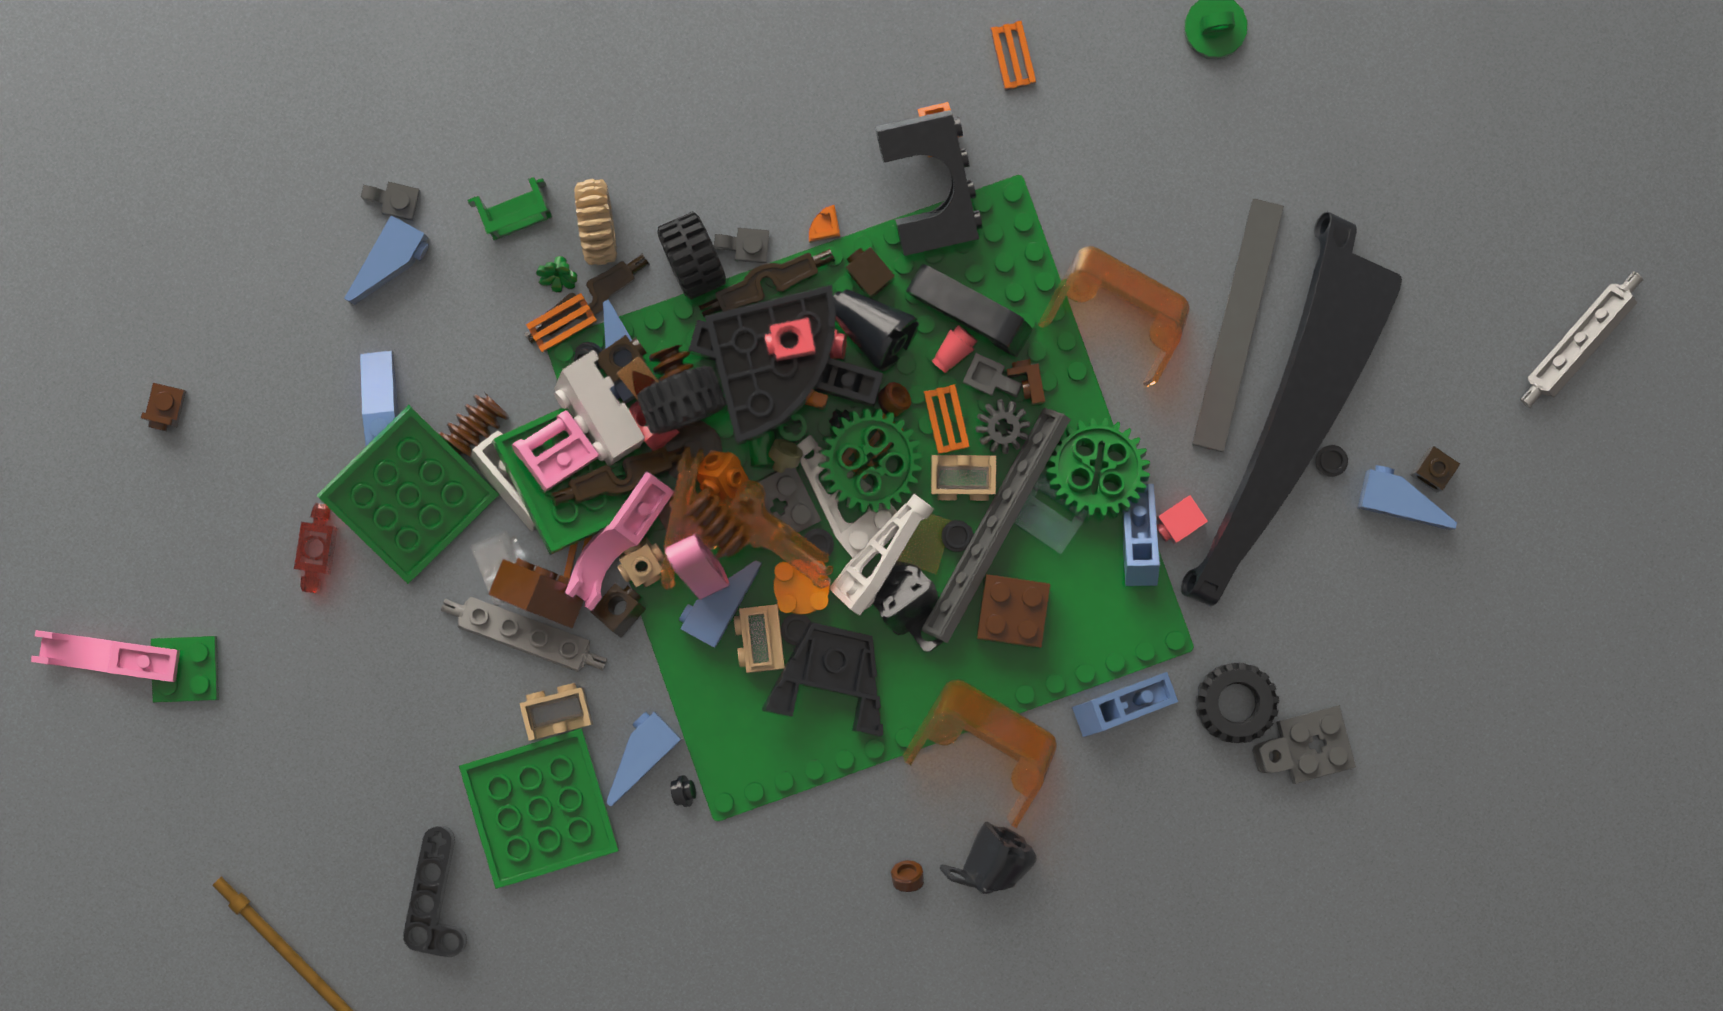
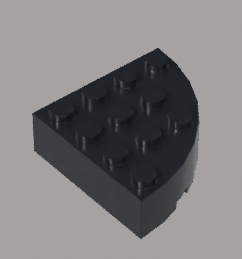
M832 285L705 316L737 445L763 437L783 425L803 407L818 387L828 366L835 339L836 312ZM809 318L815 354L777 361L775 353H768L765 335L771 334L770 326ZM786 332L780 338V344L786 349L796 347L799 342V337L793 332Z

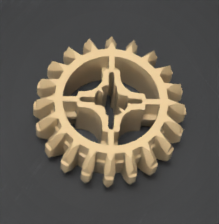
M588 179L585 182H578L574 189L584 259L589 265L597 264V266L614 262L617 257V246L607 184L603 179Z

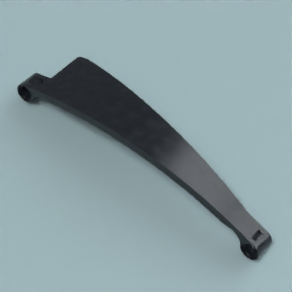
M1328 211L1318 218L1314 227V235L1320 241V255L1314 268L1290 356L1266 423L1241 483L1213 539L1208 555L1198 567L1189 570L1182 580L1181 593L1208 606H1214L1220 600L1236 568L1278 512L1317 452L1363 371L1401 288L1402 277L1400 274L1352 253L1357 233L1356 225Z

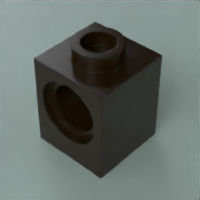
M871 247L865 251L859 248L847 259L850 264L846 266V272L866 296L871 299L895 280V275Z
M624 335L597 355L599 358L597 362L615 386L622 382L617 372L623 367L617 366L614 362L615 355L619 351H629L632 354L631 361L639 356L646 364L642 356L647 354L637 338L630 341L627 335Z
M1433 446L1427 449L1411 473V476L1437 493L1444 490L1460 466V463Z
M614 583L590 613L613 633L622 638L646 608L639 603L642 597L629 585L623 589ZM621 601H626L625 611L622 614L615 615V606Z

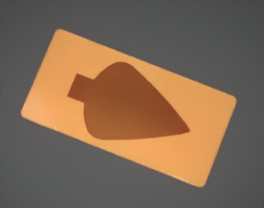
M639 356L617 372V375L636 399L643 389L659 382Z

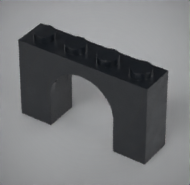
M947 110L875 127L884 163L918 155H928L941 160L948 167L951 175L949 194L939 207L926 213L895 219L904 256L979 239L977 230L983 229L979 210L973 211L971 199L976 198L973 180L966 179L964 168L970 167L966 148L960 149L958 137L963 136L960 118H954L952 112Z

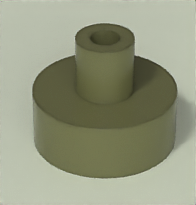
M774 440L768 453L774 461L772 468L779 473H784L786 467L796 468L803 456V451L796 444L788 440Z

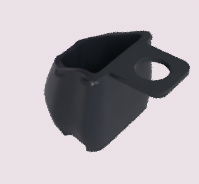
M896 561L880 590L875 595V600L872 604L879 611L883 622L896 635H904L910 632L923 651L931 652L943 643L939 639L925 641L921 636V630L939 599L935 584L924 575L920 567Z
M986 821L974 840L963 869L941 864L940 870L948 880L954 883L977 888L979 892L989 894L1014 887L1034 866L1037 855L1033 848L1026 843L1025 838L1004 826L997 827ZM950 872L956 873L962 876L964 879L958 878Z

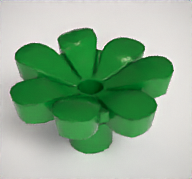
M562 256L555 257L554 263L547 262L545 266H539L536 271V275L541 277L538 283L542 286L552 284L551 290L553 292L560 293L562 285L567 289H573L577 282V273L569 270V264L566 258Z

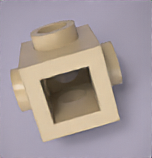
M646 537L637 546L630 547L619 555L621 564L617 567L626 582L632 580L635 587L641 584L647 587L661 578L660 573L664 571L662 561L666 559L656 543L651 545ZM639 561H645L648 564L647 567L640 571L635 567Z

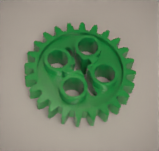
M862 408L861 417H859L856 411H850V421L839 417L838 420L841 428L838 429L830 426L829 430L834 436L832 439L822 438V441L828 445V449L818 451L819 454L826 456V461L819 463L818 467L827 468V473L823 474L820 478L821 480H831L832 482L826 490L828 492L838 490L839 492L835 500L841 502L847 498V508L852 509L858 502V511L865 512L869 504L871 511L876 513L879 509V503H881L884 509L889 510L891 509L890 499L896 503H901L900 492L911 494L907 483L918 482L912 476V472L922 470V467L914 464V460L921 458L922 454L913 452V448L920 443L919 441H909L908 439L914 432L913 429L902 430L905 423L903 419L893 423L894 413L888 412L883 418L882 409H875L872 417L867 408ZM876 429L880 434V440L877 445L872 447L868 443V434ZM891 442L893 444L891 449L879 454L888 443ZM851 448L855 458L850 465L846 466L842 461V454L846 449ZM867 454L877 455L872 460L873 467L864 465L868 461ZM894 455L898 460V466L895 471L890 473L886 469V461L890 456ZM861 465H864L858 471H856L851 478L847 477V474L850 471L859 468ZM869 474L873 484L869 490L863 491L860 487L861 478Z
M1092 417L1087 427L1079 420L1077 431L1067 426L1065 431L1067 437L1061 436L1058 445H1056L1052 452L1054 456H1050L1046 463L1051 466L1046 471V477L1055 478L1050 481L1049 489L1059 488L1055 499H1067L1064 509H1068L1072 505L1076 506V516H1079L1083 510H1086L1088 520L1092 519L1094 512H1099L1101 520H1105L1107 511H1110L1116 518L1119 514V507L1128 512L1130 510L1129 501L1137 504L1140 499L1137 492L1144 493L1147 486L1143 482L1149 480L1150 473L1143 470L1149 468L1150 461L1142 460V458L1146 456L1147 449H1137L1141 439L1138 437L1130 440L1129 436L1132 430L1130 428L1123 433L1120 432V422H1117L1111 428L1108 427L1107 418H1104L1100 426L1097 425L1094 417ZM1103 443L1104 452L1101 462V474L1098 481V491L1096 495H1093L1091 489L1095 473L1094 466L1098 454V444ZM1085 446L1092 451V454L1082 456L1076 449ZM1116 451L1122 454L1124 459L1122 461H1113L1109 458L1108 454ZM1075 476L1084 477L1088 484L1077 486L1072 482V478ZM1107 481L1115 482L1119 486V490L1108 491L1103 484Z

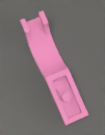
M646 472L610 525L594 535L584 547L576 561L565 593L571 597H574L575 594L586 601L584 606L592 611L602 597V581L613 561L625 550L639 544L675 491L652 474Z
M35 631V637H42L39 656H32L31 662L176 682L180 650L47 631Z

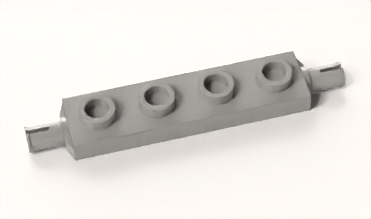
M1633 271L1622 285L1610 284L1531 373L1528 380L1532 387L1520 399L1525 406L1531 408L1542 394L1554 398L1633 309L1637 301L1631 293L1643 281V278L1638 273Z
M469 597L464 605L447 599L443 602L444 605H442L441 612L457 616L459 629L579 672L585 664L602 671L605 667L604 664H606L607 658L590 652V640L473 597Z

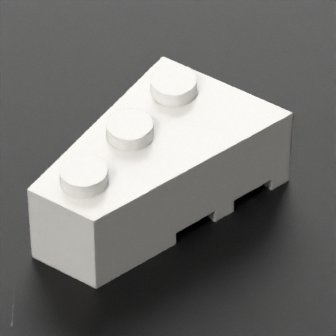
M593 350L561 371L554 387L556 391L554 396L563 409L568 408L582 432L588 436L592 446L599 454L598 459L600 461L604 460L608 466H611L639 448L645 437L626 404H620L609 389L614 386L610 377L608 376L603 379L594 363L599 358Z
M496 431L472 450L470 460L532 532L536 527L492 443L493 438L502 435L501 432Z

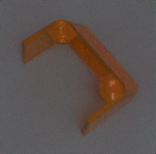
M1089 246L1081 249L1072 260L1038 326L1044 328L1051 324L1065 296L1075 302L1083 303L1091 300L1096 295L1098 289L1101 288L1155 318L1149 329V338L1152 344L1161 350L1143 384L1147 387L1156 384L1181 339L1189 314L1188 301L1181 294L1096 247Z
M952 680L944 686L903 754L905 763L910 766L912 765L927 738L939 745H949L957 740L963 729L1018 761L1011 773V782L1014 788L1021 794L1007 816L1009 823L1017 828L1043 785L1056 752V740L1048 730L963 680Z

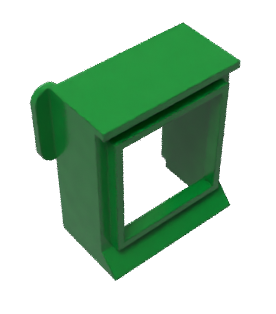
M535 177L528 179L532 191L489 208L485 206L480 196L467 200L471 207H477L487 234H491L493 240L552 218L541 189L546 186L543 178L536 180Z

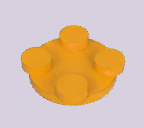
M798 558L777 564L774 570V593L778 600L777 604L780 611L783 613L809 614L827 607L830 583L825 572V564L821 560Z

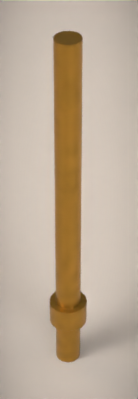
M222 876L212 885L230 903L228 907L236 915L240 913L335 1011H354L249 905L251 901L243 893L238 894Z

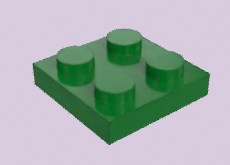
M217 636L151 639V646L180 650L176 682L152 679L153 703L219 700Z

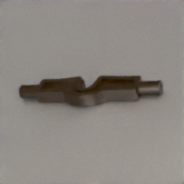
M828 249L813 257L810 253H806L783 264L767 263L760 265L750 271L743 281L716 292V299L698 306L700 311H703L701 313L703 318H705V316L720 310L725 312L761 302L765 298L761 286L762 279L770 278L777 291L783 292L797 283L817 275V268L831 263L835 259L831 250Z
M642 253L628 264L621 261L586 283L590 294L593 296L592 302L588 305L594 316L603 310L604 301L610 300L611 296L635 281L634 274L650 265ZM568 294L552 309L575 297L576 294ZM578 303L537 326V332L581 308V304ZM585 313L551 332L549 335L552 337L576 320H586L588 316ZM530 331L524 334L529 338L528 340L532 345L535 340Z
M686 446L669 452L663 447L649 453L627 457L622 463L626 479H617L611 467L605 465L584 476L570 480L568 488L551 493V499L554 500L553 504L557 506L570 500H574L575 504H579L602 495L622 496L628 494L635 489L646 472L654 477L669 472L673 467V463L689 459V452Z

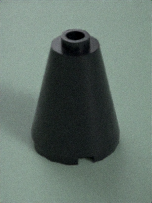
M849 289L843 292H836L833 296L836 312L835 322L876 368L883 372L890 369L900 359L896 354L901 348L907 350L913 341L919 327V322L916 321L918 319L909 313Z

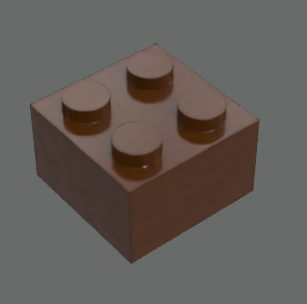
M517 558L515 563L505 559L502 560L488 594L572 629L584 602L576 594L574 597H571L565 593L570 581L569 578L561 575L558 577V574L537 565L535 567L534 564Z
M986 574L976 639L1041 648L1050 583Z

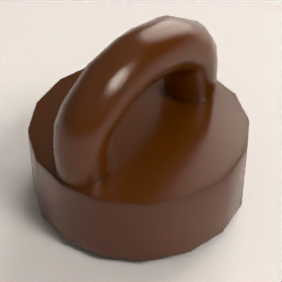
M890 382L878 393V403L885 414L888 412L894 413L895 418L910 407L911 397L904 386L896 382Z
M906 860L897 863L892 868L891 877L895 889L901 892H914L923 887L924 875L922 866L919 863Z

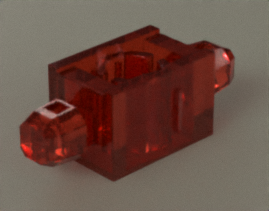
M315 503L312 508L310 518H313V523L301 521L294 569L305 571V575L301 576L300 587L302 592L315 594L319 590L321 583L319 573L331 574L338 529L337 527L327 525V520L331 521V510L325 504ZM310 532L327 534L326 539L318 536V539L323 544V552L314 559L310 555L308 547L312 541L317 540V536H309ZM305 559L313 561L323 560L322 565L305 563Z

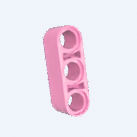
M696 534L666 548V553L672 567L700 600L730 586L721 563Z

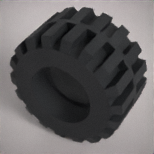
M694 211L658 226L657 234L686 297L692 300L726 284V275L703 222Z
M707 366L694 368L646 387L637 395L649 430L654 434L666 433L702 420L719 412L727 404L713 367Z
M1246 663L1221 665L1212 672H1209L1198 687V695L1195 697L1197 716L1200 717L1202 726L1210 732L1209 734L1221 739V741L1230 743L1251 742L1256 738L1262 737L1264 732L1273 726V720L1278 715L1277 703H1279V696H1276L1275 690L1277 688L1275 684L1271 683L1270 677L1265 672L1260 671L1254 665ZM1232 684H1242L1248 687L1255 697L1253 714L1242 722L1229 721L1221 714L1218 701L1221 692Z

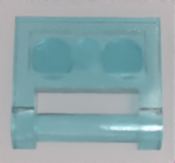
M1041 472L1014 524L1061 555L1087 517V511L1083 510L1079 516L1075 515L1070 522L1036 499L1034 496L1040 490L1062 506H1065L1067 500L1066 498L1055 499L1059 488L1049 489L1050 482L1046 480V475ZM1072 505L1068 510L1075 514L1077 507Z

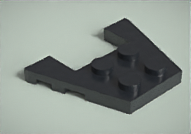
M814 622L808 623L766 699L762 711L793 717L799 685L857 697L858 701L852 731L878 737L883 736V724L880 722L879 708H881L880 696H877L875 679L877 677L873 636Z

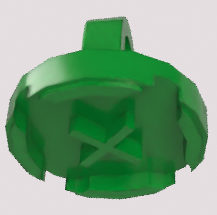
M1198 0L1190 8L1185 18L1184 34L1189 46L1197 53L1206 58L1221 59L1232 55L1242 45L1247 35L1248 21L1244 10L1235 0Z

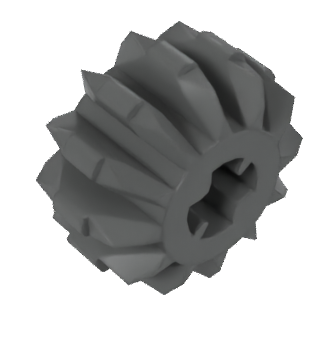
M998 399L996 403L997 410H994L989 403L985 405L986 410L990 413L988 417L980 413L977 415V418L985 422V425L976 426L975 431L978 433L987 432L979 441L983 445L991 441L989 446L991 452H995L999 444H1001L1002 453L1008 454V443H1011L1018 450L1020 444L1015 439L1017 437L1024 440L1028 439V435L1020 431V428L1030 427V422L1026 420L1018 421L1026 412L1024 409H1020L1013 414L1016 408L1015 402L1010 401L1005 410L1003 400ZM1004 418V421L1010 424V429H1005L1007 433L1002 435L1000 431L995 429V424L1000 425L998 420Z

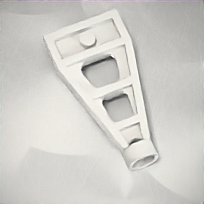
M809 435L797 445L803 451V456L800 460L801 465L836 539L854 559L857 553L867 546L868 542L897 511L892 504L891 509L887 510L879 503L878 512H872L869 507L868 511L854 523L845 522L838 509V501L835 500L839 491L832 495L828 494L818 479L819 473L825 469L818 467V464L826 461V456L818 453L822 449L817 446L816 441ZM814 450L815 453L811 459L804 458L806 454ZM850 471L847 474V477L851 478L854 475V473ZM861 479V489L863 491L869 490L871 486Z
M913 494L910 500L868 542L867 546L861 549L855 558H852L830 586V590L845 605L860 616L864 609L869 608L874 602L875 595L880 590L919 522L927 519L934 508L916 494ZM894 536V538H893V540L891 541L890 545H889L888 548L886 549L884 546H885V545L889 542V540ZM880 553L881 560L872 575L866 578L862 575L864 566L876 554Z

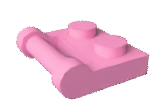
M566 410L557 415V420L524 441L520 439L512 444L515 454L524 462L544 492L584 468L599 456L573 417ZM563 430L570 435L538 457H535L531 452Z

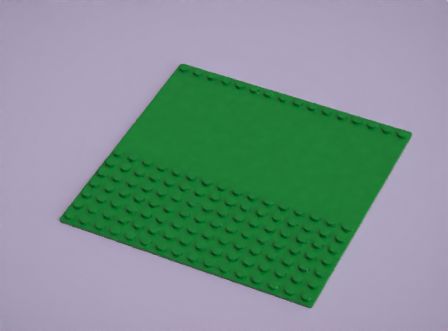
M1015 175L975 190L976 198L971 199L973 211L979 210L983 229L977 230L979 236L977 240L904 256L895 219L932 211L944 202L942 201L771 262L783 264L806 253H810L813 257L828 249L831 250L835 261L817 268V275L797 283L786 291L778 292L770 278H764L761 281L765 295L764 300L761 302L832 285L833 296L836 292H843L846 289L866 296L846 272V266L850 264L847 261L848 257L859 248L865 251L869 247L874 250L895 275V280L872 299L909 313L918 319L916 321L919 322V327L908 349L901 348L896 354L900 359L890 369L883 372L870 362L847 335L844 359L837 360L883 373L879 392L890 382H896L904 386L910 394V407L895 417L893 421L903 419L905 421L903 430L913 429L914 432L908 439L909 441L916 440L920 443L913 448V452L922 454L921 458L914 460V464L922 467V470L912 472V476L918 482L907 483L911 494L900 492L899 495L902 502L896 503L890 499V503L898 512L910 500L913 494H916L933 507L934 510L927 519L919 522L897 561L920 567L924 575L935 584L939 597L965 550L953 552L944 546L941 539L944 526L953 520H961L969 524L973 535L975 534L1026 441L1020 437L1015 439L1020 444L1018 450L1011 443H1008V454L1002 453L1001 444H999L995 452L989 450L991 441L984 445L981 444L979 440L987 432L978 433L975 431V427L985 425V422L977 418L979 413L987 417L990 415L985 408L986 404L989 403L994 410H997V400L1002 399L1006 410L1010 401L1015 402L1016 408L1013 414L1020 409H1024L1026 412L1018 421L1026 420L1030 422V427L1020 428V431L1028 436L1044 408L1066 415L1071 419L1067 426L1072 427L1075 431H1077L1079 420L1087 427L1092 417H1094L1097 425L1101 426L1104 418H1107L1108 427L1113 428L1114 426L1026 182L1021 175ZM921 264L941 272L1025 319L1033 328V331L1019 355L1014 357L1006 353L983 335L909 295L906 289ZM753 269L726 278L725 285L692 300L681 294L619 316L631 339L637 338L647 352L642 357L657 380L664 376V374H654L653 368L660 362H650L649 356L676 345H682L679 351H689L697 320L706 322L701 313L703 311H700L698 305L716 299V292L743 281L746 275ZM720 310V311L715 312V313H713V314L721 313V312H723V311ZM604 322L585 328L547 350L557 380L561 371L574 363L575 350L580 344L593 342L602 350L606 349ZM835 322V330H839V333L846 334L841 329V327ZM959 325L977 340V343L973 346L975 350L945 373L932 360L935 358L950 329L954 330ZM690 354L683 360V363H693L694 367L692 369L702 366L713 367L724 395L716 361ZM975 354H980L1004 365L1005 369L1002 375L1007 377V369L1012 368L1013 362L1031 360V365L1039 364L1045 404L1032 406L1031 399H1024L1022 387L1016 398L998 388L990 396L963 384ZM601 368L599 372L603 379H605L608 376L605 373V371ZM1026 375L1012 377L1010 379L1021 383L1022 386L1021 381L1027 380ZM955 384L970 447L938 454L924 391ZM815 390V392L828 395L825 409L823 408L822 410L804 404L796 413L802 415L806 420L807 434L805 438L811 435L818 444V447L822 450H827L828 445L822 441V438L832 439L834 436L829 430L831 426L829 419L833 417V411L836 409L841 412L844 410L849 412L856 411L859 417H861L862 408H867L872 417L874 410L881 408L878 403V396L875 406L871 407ZM950 393L944 394L955 442L960 443L961 438ZM938 396L932 397L941 439L943 446H947L949 442ZM621 398L617 399L620 404L624 403ZM635 398L626 403L627 408L629 409L638 400ZM727 404L719 412L700 420L714 428L721 439L724 453L730 452L739 458L741 466L750 480L748 485L775 471L772 468L773 465L751 467L748 442L737 445ZM1003 418L998 420L1000 425L995 424V429L1000 431L1002 435L1007 433L1005 429H1010V424L1005 422ZM790 420L786 423L788 428H784L786 434L792 432L796 436L800 433L798 429L802 427L800 422L794 424ZM774 429L773 431L776 432V439H783L780 435L779 429ZM876 429L868 434V441L875 434ZM1064 431L1062 435L1067 437L1066 432ZM644 441L639 447L642 454L652 451ZM1103 443L1098 444V454L1094 466L1095 473L1091 489L1093 495H1096L1098 491V481L1101 474V462L1104 452ZM1085 446L1076 449L1082 456L1092 454V451ZM811 450L804 458L811 459L814 456V450ZM1116 451L1108 454L1109 458L1113 461H1122L1124 459L1123 455ZM854 452L848 458L850 461H853L855 458ZM867 454V455H866L867 458H868V461H867L864 465H866V464L869 462V460L873 457V455H870V454ZM894 455L890 456L886 461V469L891 473L898 466V460ZM931 455L996 456V494H989V501L970 500V494H957V500H938V494H931ZM799 462L796 470L821 521L765 550L759 539L756 538L747 543L734 555L717 559L721 563L728 579L755 560L760 562L762 566L716 648L681 629L683 623L679 619L688 604L693 606L699 598L676 573L666 553V548L694 534L699 537L703 527L700 526L694 529L690 527L695 520L694 517L667 532L657 516L642 539L647 537L651 545L656 543L666 559L662 561L664 571L660 573L661 578L647 587L644 584L635 587L632 580L629 581V584L642 597L639 603L646 608L641 614V618L712 818L715 821H722L1191 652L1194 645L1160 551L1158 585L1125 586L1122 508L1119 507V514L1116 518L1110 511H1107L1105 520H1101L1099 512H1094L1092 519L1088 520L1086 510H1083L1079 516H1076V506L1072 505L1070 508L1064 509L1067 499H1055L1059 488L1049 489L1050 481L1055 478L1046 477L1047 469L1051 468V466L1046 464L986 572L988 575L1050 583L1041 648L976 639L985 576L949 642H943L931 652L923 651L910 632L904 635H896L883 622L879 611L873 604L869 608L864 609L859 616L829 589V602L825 609L802 615H805L814 623L873 636L877 677H875L877 696H880V722L883 724L884 730L883 736L880 737L852 731L858 701L857 697L799 685L793 717L764 712L762 707L783 669L746 673V667H739L737 648H743L742 635H736L734 616H740L739 609L777 604L778 600L774 593L775 567L781 562H789L798 558L810 559L805 555L802 548V541L807 532L813 529H823L829 532L833 538L834 549L831 555L821 560L825 564V572L827 573L830 586L852 560L849 553L836 539L801 462ZM827 468L819 473L818 479L825 491L832 495L836 491L828 492L826 490L832 483L831 480L825 481L820 478L823 474L827 473ZM939 470V485L987 486V470ZM668 472L655 476L673 491L683 483H685L688 489L694 487L698 494L702 491L699 482L688 483L678 481L669 475ZM869 474L866 476L865 479L861 478L867 484L872 486L873 482ZM1075 476L1072 478V482L1077 486L1088 484L1084 477ZM1107 481L1103 484L1108 491L1119 490V486L1115 482ZM737 498L733 504L719 501L716 507L727 505L729 511L741 505ZM775 498L772 500L774 506L770 508L771 513L777 512L780 515L784 512V507L787 503ZM847 498L837 503L840 514L847 523H854L869 508L867 506L865 512L858 511V502L852 509L847 508ZM708 536L701 540L708 546L712 538ZM893 536V537L889 540V542L884 546L886 549H887L888 546L890 545V543H891V541L893 540L894 536ZM716 546L709 550L716 556L720 547ZM880 553L876 554L864 566L862 575L866 578L872 575L881 560ZM639 561L635 565L639 571L648 566L645 561ZM779 610L780 630L785 618L794 613H783ZM764 614L748 616L753 663L769 662ZM923 631L921 632L922 639L925 641L936 639ZM782 636L783 657L786 665L796 646L786 642Z

